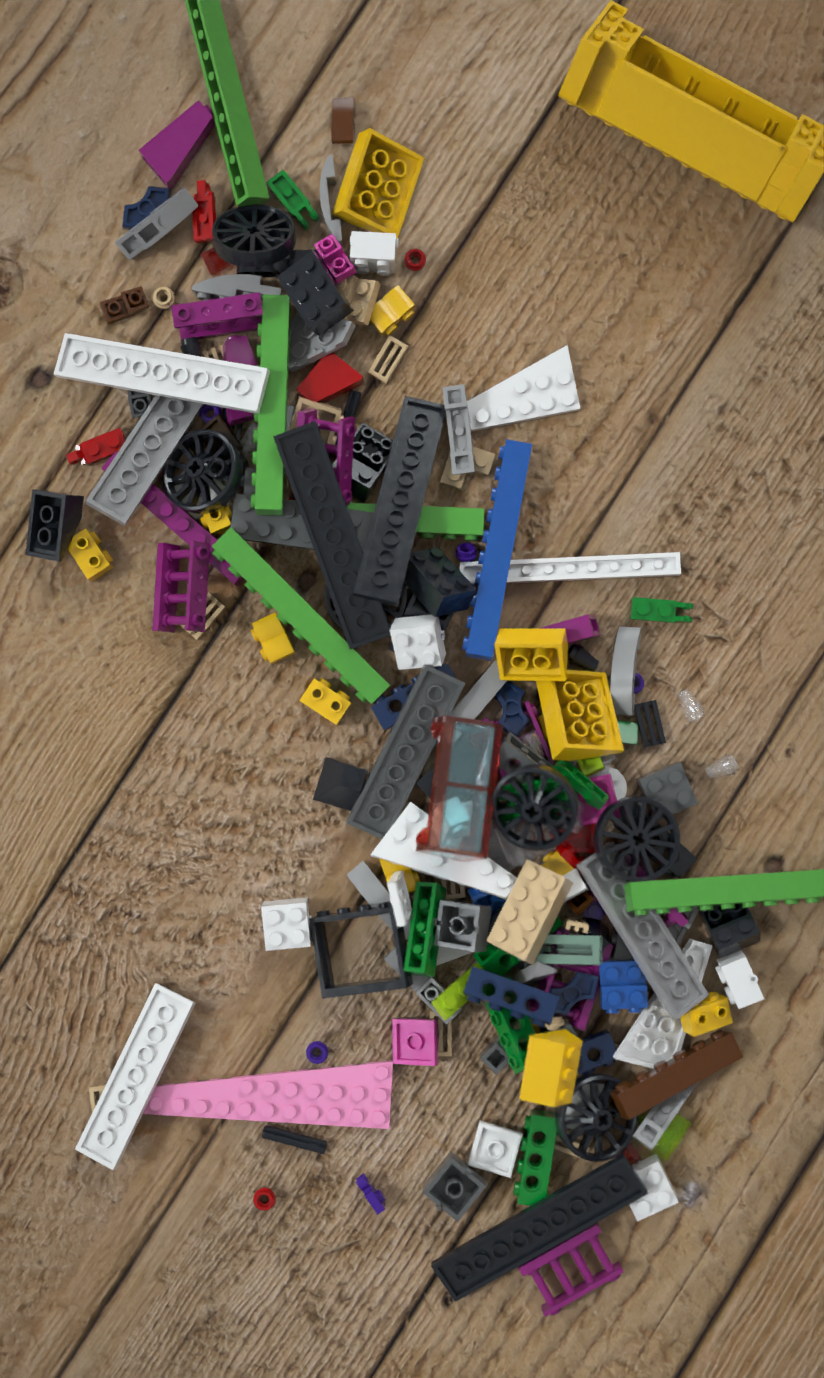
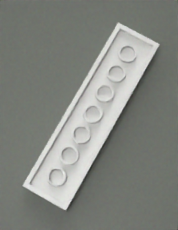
M155 983L75 1150L112 1170L117 1169L196 1004L195 1002Z

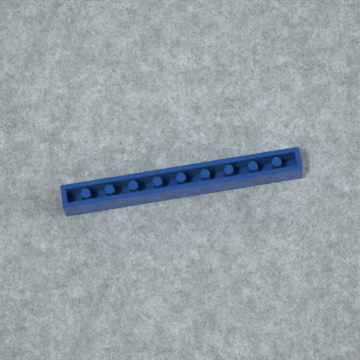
M506 439L505 446H500L498 459H502L501 467H496L494 480L499 481L497 488L492 489L490 500L495 502L493 509L488 510L486 522L491 523L489 530L484 531L482 543L487 544L485 551L480 552L478 563L482 564L481 573H476L474 584L479 587L470 607H475L473 616H468L466 628L470 629L469 637H464L462 650H466V657L492 661L532 449V444Z

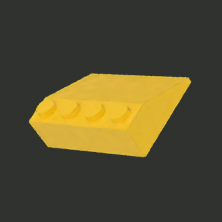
M371 128L360 132L331 215L351 225L372 232L395 233L396 239H398L425 157Z
M567 670L566 681H536L553 760L575 761L622 753L624 751L605 672Z

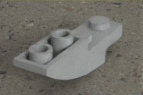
M184 187L150 212L149 216L119 237L115 243L127 259L130 260L171 231L194 211L198 204Z
M250 274L214 277L192 286L194 296L201 301L260 292L261 300H263V294L283 295L281 288L263 285L262 276Z
M394 947L384 957V960L400 975L396 948ZM412 975L413 984L410 987L447 1025L462 1008L457 1010L449 1019L443 1020L431 1004V1001L442 993L445 988L435 977Z

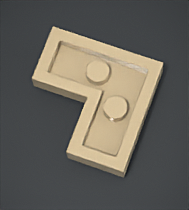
M473 447L475 472L488 476L495 454ZM449 453L440 483L461 490L466 474L452 475Z

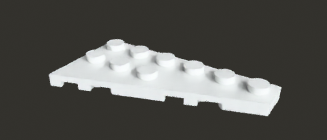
M568 345L467 401L471 432L579 411L580 404Z
M411 802L371 853V857L381 858L390 861V863L412 868V870L443 880H450L465 887H472L503 899H507L517 880L514 875L463 839L454 846L446 845L440 848L428 826L432 817Z
M690 938L682 952L702 982L713 945ZM654 992L648 1001V1008L643 1009L613 1057L617 1060L654 1069V1064L666 1060L667 1062L673 1058L672 1055L681 1051L686 1033L683 1031L681 1019L672 1020Z

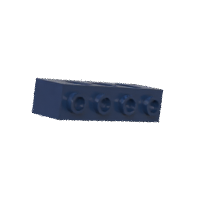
M448 663L434 667L456 678ZM418 675L411 679L412 684L407 687L402 684L392 690L393 695L387 698L383 695L373 702L374 706L371 709L384 731L394 725L400 711L392 712L389 709L390 702L399 700L403 707Z
M472 967L464 990V995L468 996L467 1000L472 1003L480 1004L481 1001L489 1004L488 1008L498 1012H501L502 1009L510 1011V1016L521 1020L524 1017L533 1019V1024L544 1028L546 1024L551 1025L559 997L476 967ZM486 985H492L496 992L492 996H486L482 992L483 988ZM511 992L517 996V1001L514 1004L505 1002L504 996L507 993ZM534 1000L538 1003L539 1008L537 1011L531 1012L527 1010L526 1003Z
M607 1029L581 1039L583 1042L577 1075L581 1073L582 1075H587L594 1072L595 1067L600 1065L606 1067L616 1062L613 1057L616 1048ZM593 1048L598 1049L599 1054L596 1058L591 1059L588 1057L589 1050Z

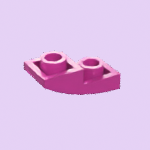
M333 234L314 244L316 251L338 284L357 273Z

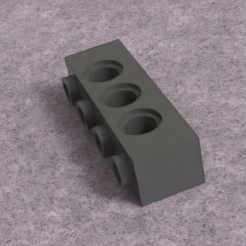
M511 732L497 745L490 757V760L498 769H503L507 773L517 767L528 764L553 767L549 761ZM512 758L518 759L520 763L514 762ZM536 773L538 776H533L534 780L542 781L544 775ZM525 774L515 776L521 784L527 782Z

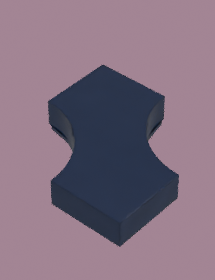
M148 186L145 196L140 201L124 205L123 229L130 230L149 216L150 212L171 197L170 188Z
M507 680L495 694V699L501 704L503 709L498 726L506 733L511 732L518 738L530 723L528 717L521 709L522 700L526 692L510 680Z
M576 971L572 980L566 985L559 988H550L549 993L559 997L555 1013L567 1016L571 1007L578 1001L594 999L599 977Z

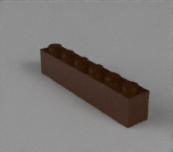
M717 1030L710 1034L711 1038L705 1041L699 1040L694 1042L689 1050H681L672 1055L673 1058L667 1062L663 1060L654 1064V1069L648 1072L645 1070L637 1073L632 1081H623L615 1086L616 1089L611 1091L610 1094L621 1117L630 1120L743 1058L732 1032Z

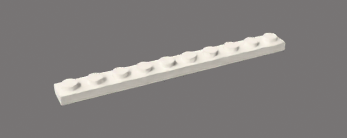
M680 552L511 560L507 583L680 576ZM479 561L460 562V572L474 585L476 573H481L482 564H478Z

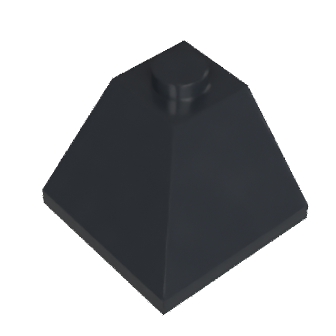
M326 757L313 800L351 811L360 796L368 770Z

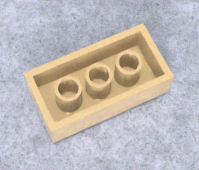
M527 859L487 938V942L530 964H534L573 882Z

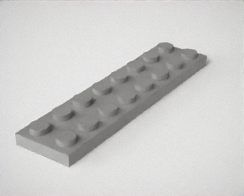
M155 395L87 498L86 504L126 526L204 404Z
M612 841L603 847L604 849H606L608 847L614 846L615 843L614 841ZM619 850L606 855L612 865L615 863V855ZM593 853L576 865L671 1019H679L706 998L709 994L656 910L648 911V915L635 916V912H627L624 885L630 882L620 880L611 875L601 865L596 853ZM624 859V865L629 866ZM619 869L620 872L628 875L629 870Z

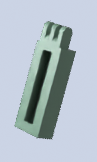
M548 935L544 944H558V954H543V952H552V946H542L535 962L538 961L544 964L603 965V936Z

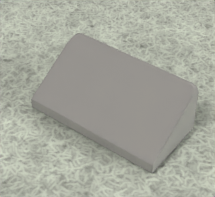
M537 961L517 972L514 981L527 986L533 985L553 975L557 969Z

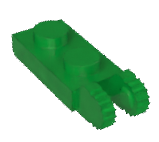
M283 169L266 182L269 189L290 215L296 218L304 230L309 228L308 222L300 214L305 209L312 220L317 222L320 219L310 205V201Z
M632 597L630 620L692 623L693 617L675 615L676 608L690 610L693 609L694 604L674 600Z
M557 760L556 764L553 765L552 768L566 776L575 792L582 795L591 807L600 810L609 799V795L570 762Z

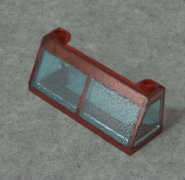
M447 715L433 718L430 730L433 738L438 739L427 828H423L416 836L417 852L460 862L487 859L493 813L492 794L496 787L503 725Z

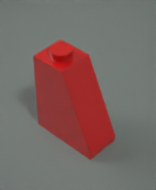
M332 352L321 358L296 389V392L300 397L318 403H326L361 386L364 379L362 375Z

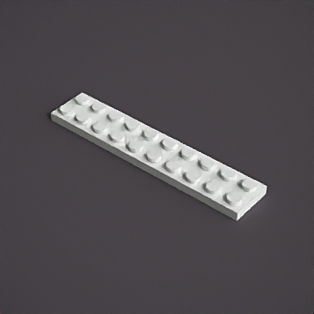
M68 333L64 334L54 375L58 378L256 414L260 412L270 374L268 368Z

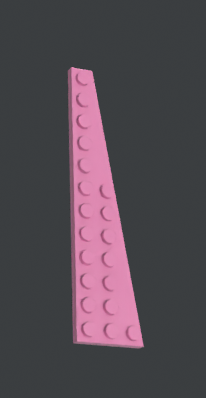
M393 1060L156 1085L143 1114L389 1129Z

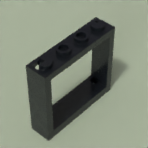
M391 901L379 903V907L371 908V904L360 905L358 910L350 911V907L339 908L337 913L331 914L329 910L316 912L317 916L309 919L322 999L404 989L413 984L412 974L404 971L407 951L404 926L397 927ZM390 913L400 977L335 985L324 922Z

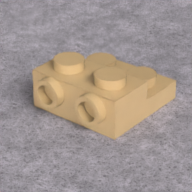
M352 275L338 284L354 310L344 318L345 320L359 325L369 324L381 285L378 281L359 279Z
M299 396L288 431L297 428V411L309 408L316 409L319 420L339 423V420L343 419L344 415H341L342 411L339 408ZM320 429L324 443L335 445L337 436L334 435L335 432Z

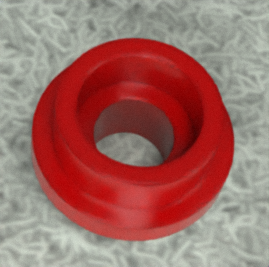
M411 249L404 257L405 265L411 271H419L426 264V256L419 249ZM412 258H418L419 262L414 264L411 260Z
M267 1187L258 1189L253 1197L254 1205L262 1211L271 1209L276 1201L275 1193ZM266 1195L268 1196L269 1200L267 1202H263L261 1200V1196Z

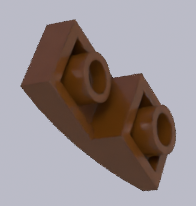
M354 97L333 98L331 120L332 144L354 143L356 107Z
M142 286L121 292V296L101 301L100 307L107 325L148 309L149 303Z

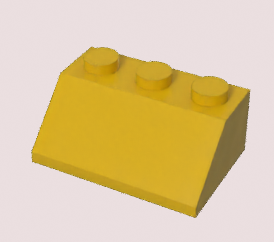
M499 629L495 641V651L500 680L566 681L568 660L566 629Z
M566 1029L530 1035L519 1098L523 1101L551 1107L571 1104L583 1041Z

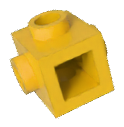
M223 506L214 512L203 514L200 520L204 529L209 528L212 536L216 538L223 535L231 527L230 519L232 518V512L229 506Z

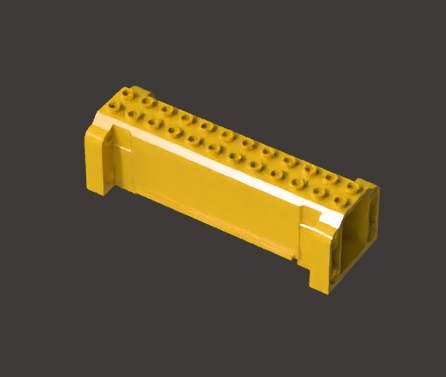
M610 0L582 37L558 97L565 100L569 105L584 110L588 115L599 118L608 126L615 127L623 131L627 136L634 137L643 142L644 145L662 152L664 156L673 158L683 166L699 172L703 177L710 178L722 187L738 193L742 198L749 199L761 208L770 210L781 219L793 223L824 172V125L803 114L797 120V116L646 35L642 37L644 29L625 19L628 9Z

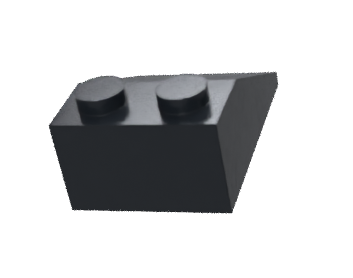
M32 489L25 555L62 562L82 518L84 496Z

